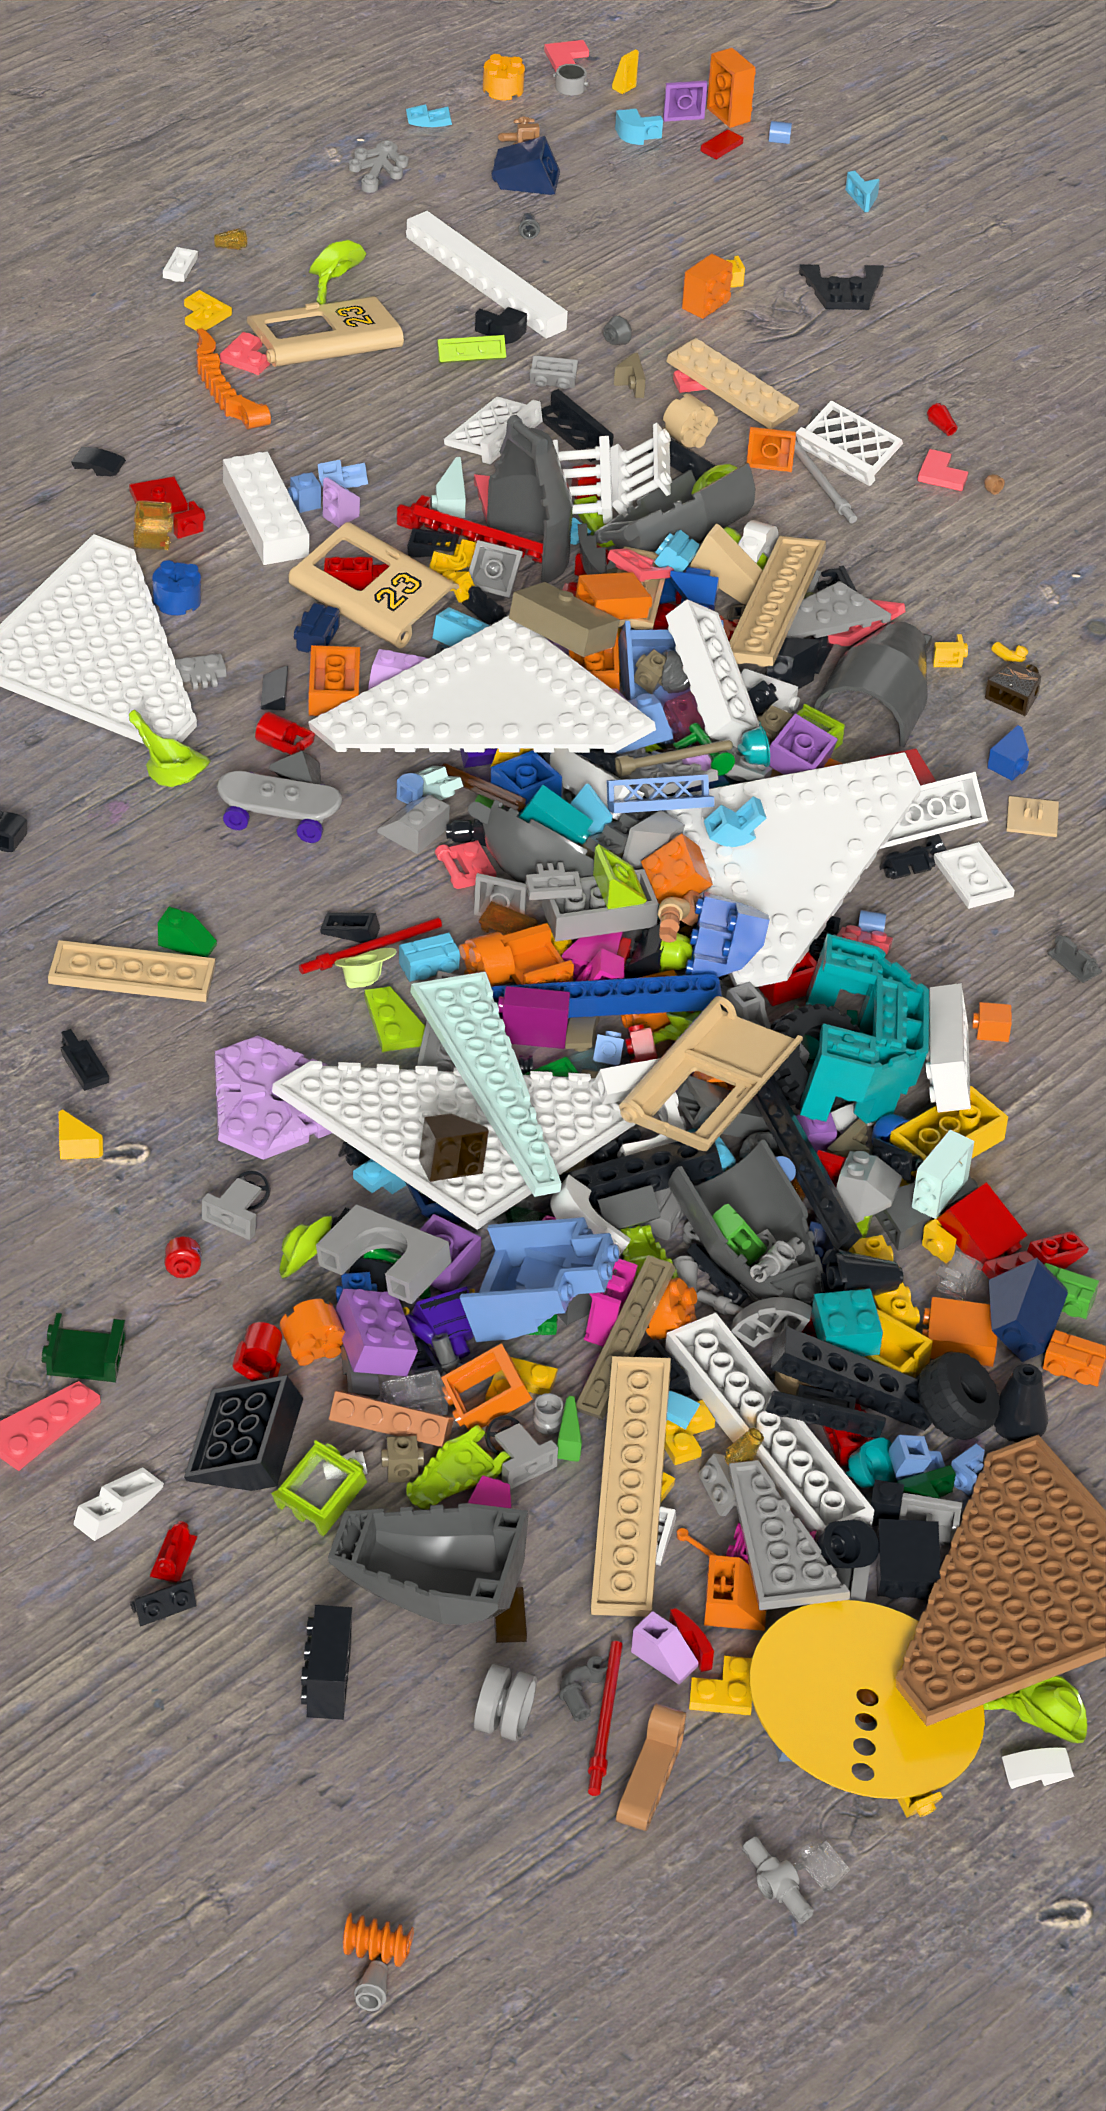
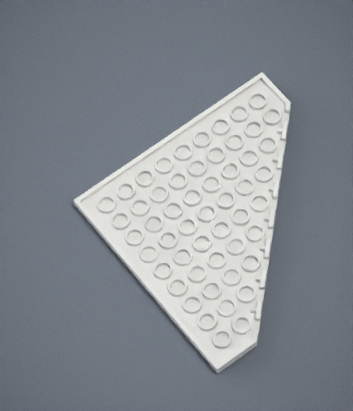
M93 534L0 624V687L140 743H143L138 733V729L129 721V713L132 710H136L141 714L143 720L153 733L162 738L174 739L180 743L197 727L195 713L192 712L188 694L184 690L181 675L176 668L171 648L167 644V637L163 627L160 625L155 605L153 606L148 586L145 584L144 575L140 564L136 560L134 549Z
M509 616L309 721L310 730L336 752H347V748H360L361 752H381L382 748H395V752H415L416 748H429L430 752H450L451 748H464V752H485V748H499V752H520V748H534V752H555V748H569V752H590V748L604 749V753H615L656 730L655 722L542 635L509 619Z
M905 752L709 789V795L714 796V807L663 810V812L685 824L683 834L699 845L713 883L711 887L700 893L701 899L704 892L752 906L769 915L770 921L764 946L743 969L729 973L734 987L750 982L754 987L789 979L793 968L804 958L809 951L811 943L814 939L817 940L826 927L829 918L834 916L842 905L844 897L848 892L852 891L860 880L862 872L875 859L877 851L881 846L885 845L893 834L895 826L898 823L900 824L908 813L910 805L920 796L921 786ZM702 791L691 792V794L702 795ZM753 796L761 800L767 819L754 829L756 838L753 841L738 847H726L709 839L704 820L720 805L736 812Z
M310 1061L273 1083L272 1093L477 1230L532 1194L457 1068H454L453 1072L438 1071V1067L415 1066V1070L399 1069V1065L377 1064L376 1068H363L361 1063L338 1062V1066H322V1061ZM530 1071V1075H523L530 1094L531 1106L535 1108L536 1120L538 1125L542 1127V1136L544 1142L548 1144L550 1156L553 1158L558 1175L636 1125L622 1118L619 1109L622 1101L602 1105L595 1082L596 1078H591L590 1074L568 1073V1077H554L552 1072ZM451 1113L488 1128L489 1134L483 1174L429 1181L419 1162L424 1117Z

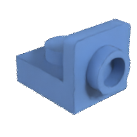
M978 1444L973 1445L952 1460L951 1463L952 1468L956 1472L954 1486L968 1496L973 1494L977 1475L983 1468L985 1450Z

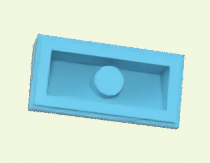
M585 784L573 799L571 805L593 820L588 829L591 832L590 836L602 833L605 825L611 823L613 815L591 785Z

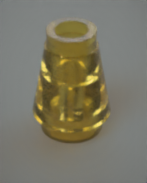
M237 228L215 234V247L236 250L246 248V231Z
M750 1428L726 1449V1463L729 1465L730 1463L753 1461L764 1440L763 1434L755 1428Z

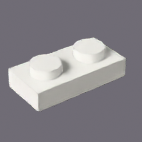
M176 247L163 269V278L184 282L198 259V251Z

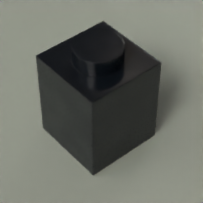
M875 1479L871 1506L874 1509L873 1526L878 1525L879 1519L899 1520L904 1484Z

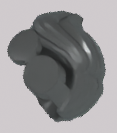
M665 650L662 653L666 657L662 671V687L668 693L684 692L691 685L683 671L681 657L677 651Z

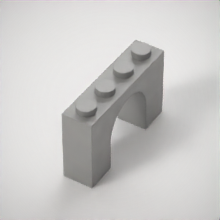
M357 1204L316 1244L319 1266L343 1275L363 1254L371 1250L391 1248L404 1253L403 1256L385 1273L388 1295L410 1304L451 1263L448 1241Z

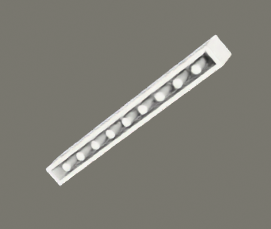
M425 211L407 219L406 238L504 309L511 307L527 313V325L547 339L566 330L567 310L433 214Z

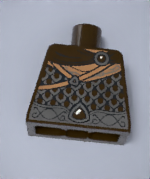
M1010 663L988 679L985 699L1026 716L1040 689L1041 676L1037 667L1029 664L1024 668L1015 663Z

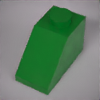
M169 906L158 921V946L190 956L209 957L217 945V940L192 913Z

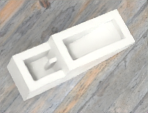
M140 1468L102 1486L98 1497L79 1505L73 1525L95 1541L135 1515L163 1488L164 1483L146 1469Z

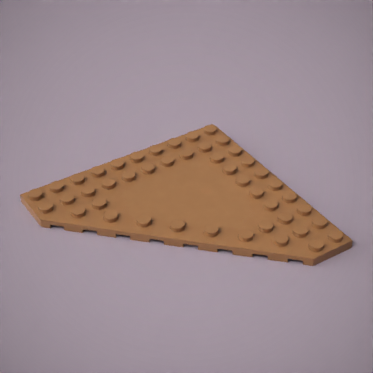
M1039 1435L988 1453L984 1461L982 1473H979L971 1500H968L963 1512L960 1527H957L952 1539L949 1554H946L941 1566V1579L934 1583L928 1598L927 1608L921 1615L916 1628V1635L910 1642L904 1657V1664L896 1677V1688L926 1726L1106 1657V1510Z

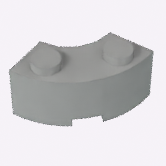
M773 1297L762 1299L740 1311L733 1319L730 1331L733 1335L755 1348L763 1340L778 1337L786 1327L802 1332L810 1321L812 1307L792 1298Z

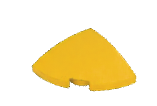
M462 539L461 545L457 544L454 555H446L434 551L429 568L439 574H443L449 570L458 572L466 567H470L476 542ZM446 542L445 547H449L451 542Z

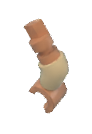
M691 890L682 898L667 897L661 902L658 909V917L660 919L659 935L663 941L669 943L676 941L680 920L690 926H693L698 921L699 914H695V905L697 899H701L699 893Z

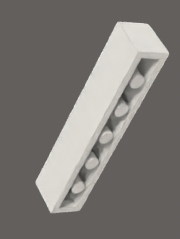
M555 748V752L550 754V766L562 776L563 787L577 795L585 784H589L608 809L607 780H620V778L606 771L603 767L591 763L584 756L569 752V748ZM623 785L614 786V801L623 800L630 791ZM637 790L636 792L643 798L645 793L641 792L640 790ZM633 795V796L630 798V800H631V799H637V798ZM611 813L613 815L612 818L619 821L622 813Z

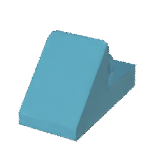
M856 171L847 172L845 190L864 212H869L878 197L880 179L864 181Z

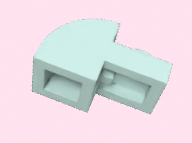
M431 766L415 773L424 780L423 797L431 795L439 800H443L453 796L456 789L463 787L461 778L448 776L444 766Z

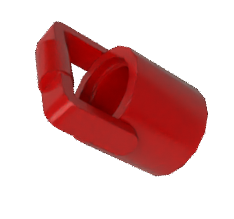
M266 712L261 717L255 731L256 741L290 755L304 751L311 746L315 737L314 732L271 712ZM297 735L303 738L296 745H293Z
M265 1322L249 1325L246 1329L244 1340L237 1346L233 1369L252 1382L278 1377L281 1364L277 1360L283 1340L281 1331L276 1326ZM270 1372L269 1378L265 1377L262 1373Z

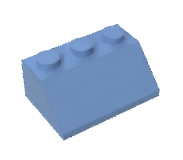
M641 694L636 699L629 700L628 702L653 720L656 730L618 750L616 754H622L673 739L662 705L654 694Z

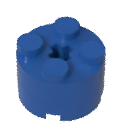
M170 560L161 562L160 567L155 570L152 576L154 605L159 606V610L168 615H184L186 610L192 608L193 611L196 610L201 604V575L198 571V566L195 564L174 563Z

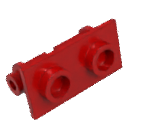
M179 1521L172 1526L171 1530H168L150 1577L174 1583L181 1580L197 1540V1536L190 1534L189 1526L186 1522Z

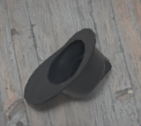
M860 1520L831 1522L825 1527L817 1540V1545L821 1549V1555L827 1564L832 1565L833 1568L850 1569L866 1567L877 1559L879 1553V1540L875 1531L870 1525Z

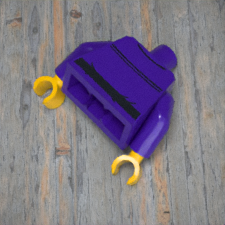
M466 1286L418 1301L412 1311L413 1315L410 1314L407 1307L402 1308L410 1331L427 1344H431L433 1349L432 1338L436 1335L447 1333L454 1354L459 1359L468 1356L470 1350L466 1341L471 1340L474 1335L461 1303L460 1295L475 1293V1289L472 1288L468 1291Z

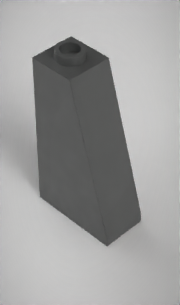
M688 1076L680 1085L676 1094L679 1106L694 1129H699L729 1095L731 1090ZM751 1099L722 1134L746 1139L751 1134L770 1132L753 1099Z
M969 1175L967 1182L940 1215L944 1214L950 1207L978 1188L974 1178H971ZM915 1183L899 1187L891 1207L874 1214L897 1251L903 1250L923 1238L925 1224L929 1220L934 1219L912 1208Z

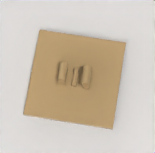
M1009 796L1007 832L1057 837L1059 802Z

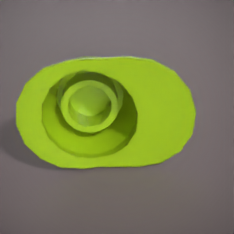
M677 933L676 941L669 943L662 940L660 950L663 948L661 972L686 968L687 961L692 959L693 953L690 938Z

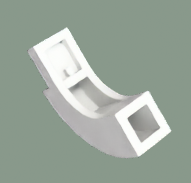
M750 520L744 527L743 537L738 545L757 563L762 553L768 558L770 557L779 538L778 529L773 525Z
M568 1175L561 1184L560 1192L554 1193L551 1198L550 1205L555 1218L584 1217L588 1229L590 1228L593 1234H611L613 1243L618 1246L620 1256L631 1239L597 1214L589 1202L591 1190Z

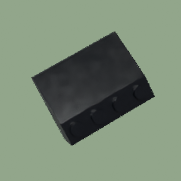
M288 1375L213 1389L211 1391L184 1475L186 1481L248 1491L277 1487L303 1402L302 1395Z

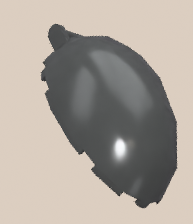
M497 800L494 801L491 809L479 802H472L469 805V814L483 823V834L487 849L500 868L517 882L526 884V875L537 874L536 864L540 863L543 865V870H547V863H553L554 870H557V862H563L565 872L578 871L580 878L593 876L594 860L586 856L588 850L533 819H531L530 823L523 821L517 817L518 811L512 808L509 809L506 806L501 809L503 803Z

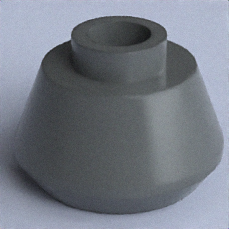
M616 315L605 325L603 335L605 340L612 345H626L631 340L632 329L625 318Z

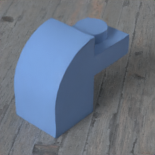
M898 1435L889 1448V1457L897 1482L945 1467L941 1452L929 1451L924 1436Z

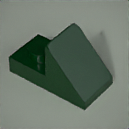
M949 1465L899 1480L898 1483L904 1484L903 1493L940 1499L939 1497H944L953 1492L956 1472Z

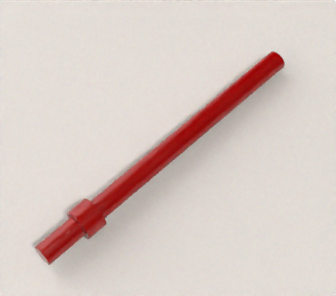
M438 917L332 954L324 953L318 955L316 959L300 964L299 971L303 975L318 969L323 971L332 968L336 960L355 957L441 928L442 922Z
M612 1641L610 1644L594 1755L589 1760L588 1773L590 1774L588 1793L592 1796L600 1795L602 1779L607 1774L608 1761L606 1753L623 1647L620 1641Z

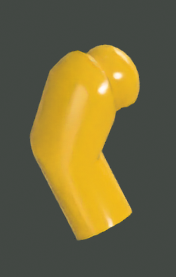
M1000 642L994 643L991 649L993 653L1007 662H1023L1028 654V649L1024 646L1018 645L1016 650L1013 651Z

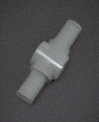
M793 1237L787 1243L777 1241L761 1258L760 1262L751 1267V1277L753 1278L758 1275L755 1281L760 1283L768 1277L784 1272L794 1262L796 1256L804 1252L805 1244L803 1242L797 1244L800 1241L797 1237Z
M758 1837L748 1840L743 1845L742 1851L757 1868V1884L762 1894L768 1900L776 1898L779 1903H784L799 1924L806 1922L812 1917L814 1910L799 1892V1876L794 1866L787 1860L780 1862L777 1857H772Z

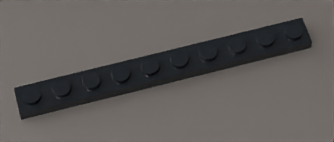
M772 1075L752 1099L782 1154L793 1162L796 1169L795 1177L835 1249L848 1251L862 1237V1234Z

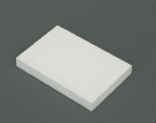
M979 842L934 854L935 864L968 909L1014 897L1015 890Z

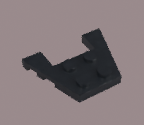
M800 264L799 274L806 278V283L809 287H813L815 290L814 294L823 307L833 310H869L884 272V265H864V278L858 276L851 278H839L837 276L822 278L819 265Z

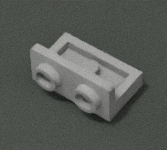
M533 355L532 368L530 369V384L541 387L546 385L557 386L561 389L575 388L578 360Z
M713 1454L699 1471V1477L719 1516H726L736 1506L729 1474V1464L743 1461L735 1456Z

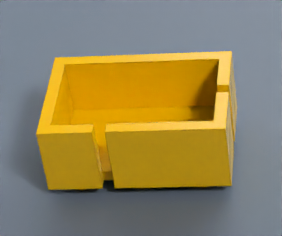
M877 1309L883 1330L880 1355L861 1357L916 1378L930 1362L933 1340Z

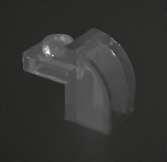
M956 1250L948 1267L940 1264L936 1272L940 1278L936 1291L955 1300L966 1301L983 1275V1264Z

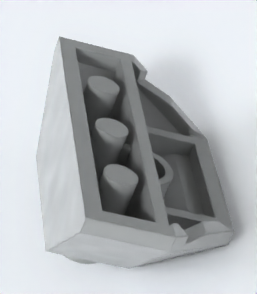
M850 1151L839 1175L836 1189L855 1223L864 1220L866 1216L877 1214L891 1207L902 1176L877 1156L869 1155V1153L864 1151Z

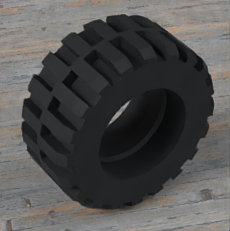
M818 1003L813 1006L811 1004L802 1006L786 1013L770 1025L771 1030L795 1039L798 1035L803 1037L806 1034L814 1037L819 1042L823 1024L854 1032L861 1031L857 1024H851V1017L846 1013L840 1015L838 1008L833 1006L827 1008L825 1004ZM800 1044L773 1074L789 1105L796 1104L795 1107L800 1110L801 1097L810 1075L801 1062ZM836 1096L832 1106L845 1100Z

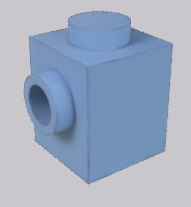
M310 472L290 477L288 493L297 511L302 513L321 508V484L314 474Z

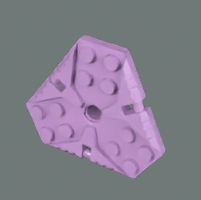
M258 1035L215 1051L214 1067L218 1141L264 1160L308 1143L309 1135L314 1134L317 1138H321L331 1134V1131L272 1093L273 1083L306 1063L317 1060L304 1058L303 1054L294 1052L289 1048L286 1049V1047Z

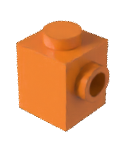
M979 1002L978 1013H973L972 1028L977 1029V1040L1009 1042L1012 1024L1011 1005Z

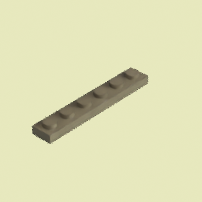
M647 1256L576 1403L578 1412L601 1420L604 1419L608 1410L612 1356H634L676 1269L673 1263Z

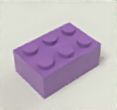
M343 1289L335 1310L345 1331L342 1342L353 1372L407 1377L418 1349L399 1299L388 1295V1292Z

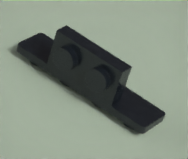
M800 1384L796 1391V1396L772 1391L766 1405L767 1413L804 1421L809 1424L826 1426L839 1431L851 1432L864 1437L879 1438L886 1424V1418L883 1416L855 1410L856 1398Z

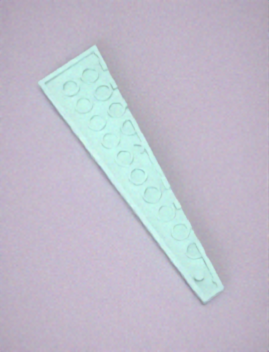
M486 972L411 984L410 992L534 1197L560 1192L562 1183L553 1158L550 1156L548 1144L544 1142L542 1127L538 1125L536 1120L535 1108L531 1106L528 1088L515 1052L511 1047L510 1038L505 1033V1024L503 1019H500L497 1002H494L492 997L493 991Z

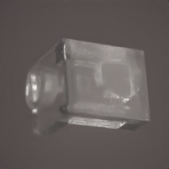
M826 1840L816 1845L811 1842L803 1847L797 1854L799 1856L798 1861L793 1865L796 1871L805 1868L825 1893L832 1890L850 1871L849 1867Z

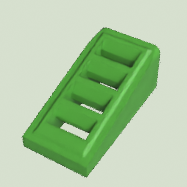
M568 1396L558 1437L557 1459L578 1462L581 1456L582 1440L574 1396Z

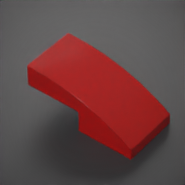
M677 1608L670 1609L669 1622L677 1627L699 1662L698 1668L700 1673L712 1670L714 1649L705 1634L683 1612Z

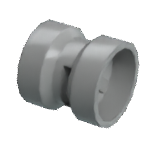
M542 1394L534 1402L533 1426L538 1432L554 1434L560 1430L563 1401L555 1394Z

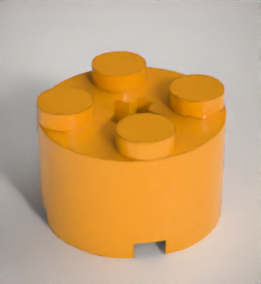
M492 54L483 66L484 93L487 91L489 97L497 100H511L514 95H517V97L521 96L524 92L525 66L522 63V58Z

